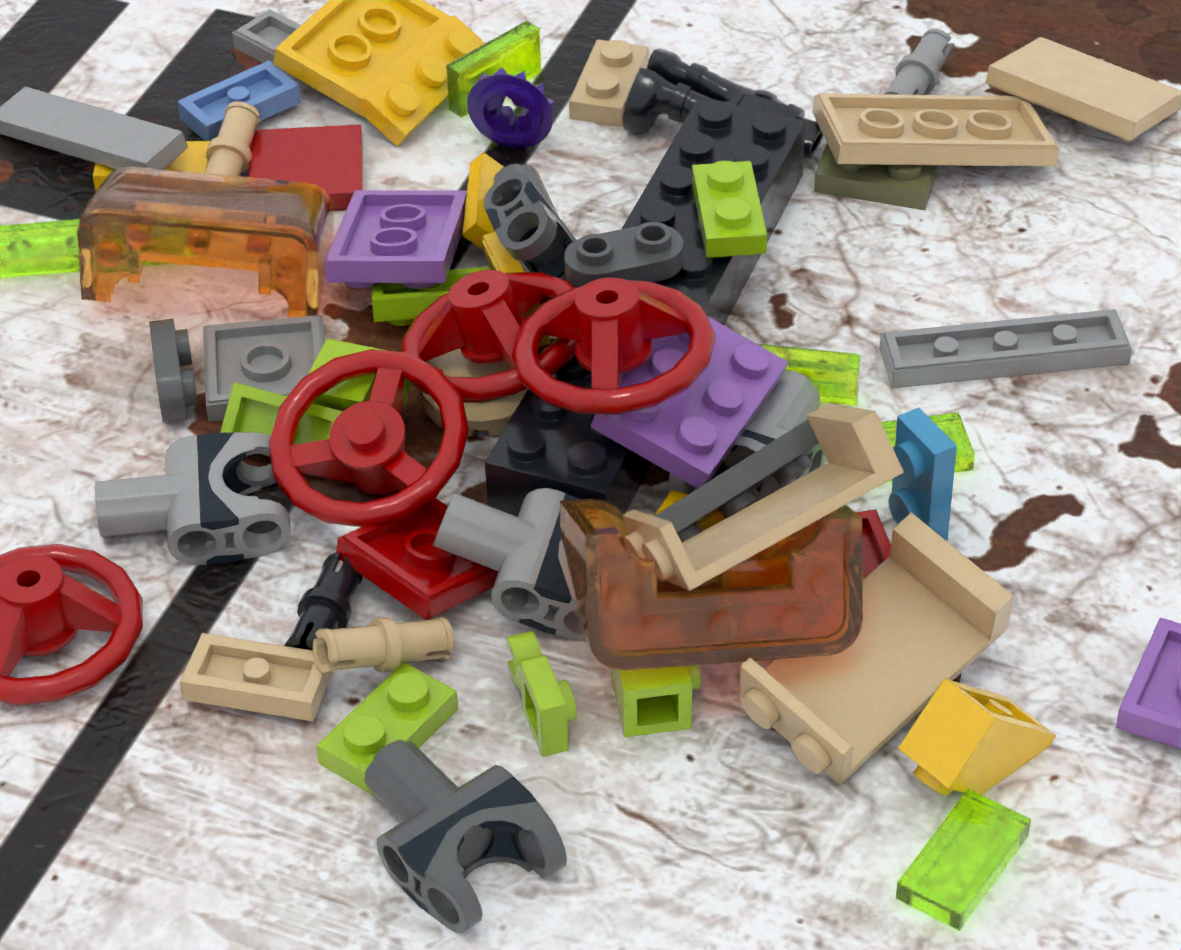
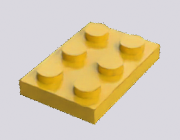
M329 0L275 48L273 64L363 117L357 111V108L364 98L451 16L423 0Z

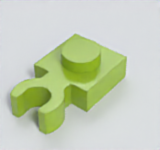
M533 631L506 637L513 660L508 661V668L514 684L521 692L522 709L541 756L545 757L568 751V722L577 719L575 699L569 682L567 680L557 682L547 656H542L537 637Z

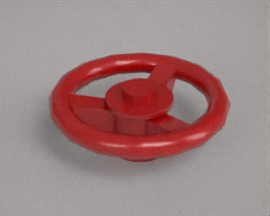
M497 270L473 272L459 279L451 287L449 293L439 297L416 316L402 339L401 352L409 353L426 362L460 348L462 356L473 363L489 364L504 360L511 368L510 370L481 377L447 376V378L461 394L464 402H483L517 394L527 389L519 380L511 356L521 324L526 320L521 315L543 298L550 300L574 287L567 280L542 272L503 273ZM557 337L555 341L538 354L541 367L551 376L554 375L576 355L575 346L577 341ZM411 381L420 392L429 395L423 386Z
M609 277L597 279L584 286L572 288L542 303L521 324L511 356L519 380L545 403L578 414L618 415L657 406L687 390L708 367L716 335L704 309L680 290L650 281H634ZM685 333L689 334L690 341L687 352L672 369L647 382L620 388L621 374L640 367L649 359L652 353L651 339ZM545 336L576 340V358L583 368L592 372V388H582L556 380L541 367L537 355L540 341Z
M369 349L336 357L303 377L280 405L268 444L273 478L294 506L328 524L363 527L365 525L400 520L435 499L457 471L461 463L469 427L463 397L442 370L406 352ZM376 374L369 401L360 402L345 409L335 419L330 430L329 439L293 444L300 419L319 396L345 380ZM404 377L423 386L440 409L444 433L438 455L428 469L410 456L405 444L406 428L402 419ZM302 474L351 482L361 491L371 495L388 494L395 490L399 492L393 496L364 503L333 500L313 489Z
M62 544L19 547L0 555V702L26 705L60 701L97 686L125 663L143 628V597L128 573L121 566L96 551ZM62 571L89 576L105 586L115 602L62 573ZM78 629L112 632L107 643L83 663L53 675L25 678L10 677V674L23 656H43L54 653L69 644L75 637Z

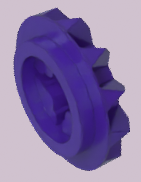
M501 67L494 75L482 74L468 95L467 109L471 121L485 137L499 145L517 148L534 146L548 136L555 121L553 118L555 101L546 98L544 95V83L534 85L527 81L525 71L513 76L509 75ZM506 96L512 100L514 106H523L519 117L517 114H514L510 106H502Z

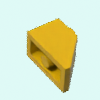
M944 678L898 749L918 764L914 775L934 791L944 796H949L953 790L981 796L1047 749L1057 735L1008 697Z

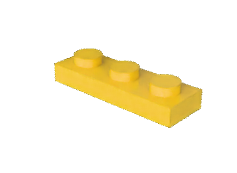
M453 15L367 95L357 108V111L398 147L486 62L494 50L459 18Z

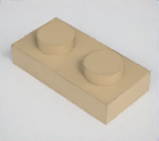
M597 39L569 100L570 119L622 127L626 102L634 80L641 68L647 69L649 46L629 44L622 40L605 41Z
M202 633L181 678L180 685L183 700L314 722L333 672H320L315 663L312 650Z

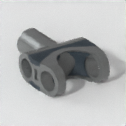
M510 164L502 168L494 176V184L488 190L484 199V208L500 242L515 260L523 262L529 272H542L566 280L564 253L566 248L577 239L558 216L536 169L528 164Z
M396 740L382 748L365 771L364 781L367 788L402 822L377 838L376 845L383 865L398 886L421 909L453 932L463 933L482 921L481 904L473 888L466 880V877L474 869L488 863L507 862L518 865L528 872L533 870L538 875L548 878L566 866V850L556 826L532 793L502 766L494 765L462 786L457 787L412 742Z

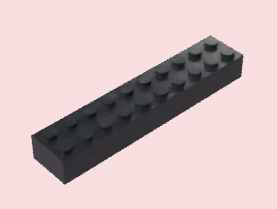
M697 99L622 229L640 226L647 222H659L675 229L681 234L683 238V266L681 270L671 278L653 283L680 290L699 304L708 317L725 325L761 254L706 258L692 186V165L713 164L718 161H751L768 243L803 176L804 120L785 117L776 112H761L732 106L723 101ZM576 355L552 375L559 381L582 388H592V372L586 370L578 363ZM527 389L485 461L487 505L518 517L522 502L529 492L536 489L549 488L587 501L623 520L622 515L626 514L652 462L591 428L595 414H578L547 404ZM606 537L595 539L603 548H608L612 541L611 538Z

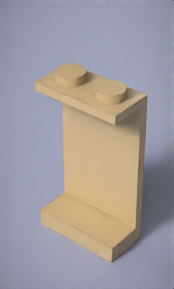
M828 403L806 415L828 463L683 543L670 521L635 509L622 515L631 533L624 537V543L634 564L642 573L649 571L651 575L658 577L661 581L665 580L687 590H692L904 473L876 411Z
M910 513L893 528L890 556L765 669L751 657L740 666L739 698L746 714L757 725L764 729L773 727L791 743L793 753L807 769L816 774H820L823 771L835 783L841 786L928 704L944 678L953 681L1008 629L1014 596L913 513Z

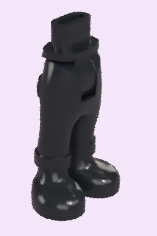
M661 48L655 49L650 55L647 69L641 68L630 90L623 117L624 130L640 135L646 133L654 125L658 115L668 114V119L684 123L697 99L723 101L732 106L761 112H776L785 117L804 120V157L810 159L823 138V133L818 123L804 118V109L794 104L787 105L777 98V95L770 91L754 90L727 80L709 71L706 66L692 63L689 66L677 54Z

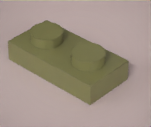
M827 144L815 173L814 192L925 210L937 177V165L837 164Z

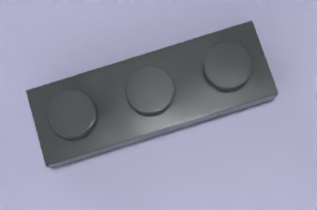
M808 419L658 513L655 517L672 522L683 543L703 532L699 524L719 511L726 519L757 502L759 498L755 494L754 489L774 477L779 486L796 478L813 465L807 456L819 445Z

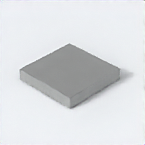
M323 315L203 326L205 395L208 422L224 420L233 382L288 396L300 380L308 375L325 343Z

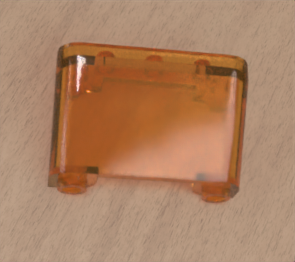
M120 167L111 171L82 210L77 230L81 300L111 302L115 285L126 277L128 282L140 283L143 261L258 271V294L270 295L271 289L280 293L288 303V318L319 315L326 275L325 259L330 250L333 235L334 206L332 198L319 186L306 182L143 167Z
M598 499L560 501L561 538L586 642L598 661L611 669L636 670L745 662L750 657L754 661L828 656L843 652L850 647L861 632L863 621L862 517L847 505L840 507L694 589L687 590L668 581H661L656 574V565L651 559L638 558L627 551L624 537L629 535V530L621 512L616 506L605 500Z

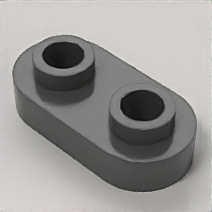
M647 222L640 226L583 236L572 242L565 250V278L574 288L584 286L597 279L609 277L650 282L671 278L683 266V238L678 231L659 222Z
M173 318L149 321L162 421L169 422L187 419L186 407L198 405L193 369L181 370V366L192 365L188 330H175Z

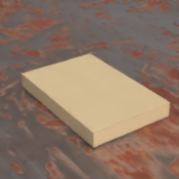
M1039 37L989 65L985 82L990 87L1127 141L1135 139L1178 111L1181 107V90L1043 37Z

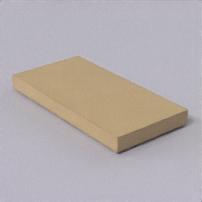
M818 93L814 95L812 113L837 164L1056 166L1059 147L1031 103L1015 96Z

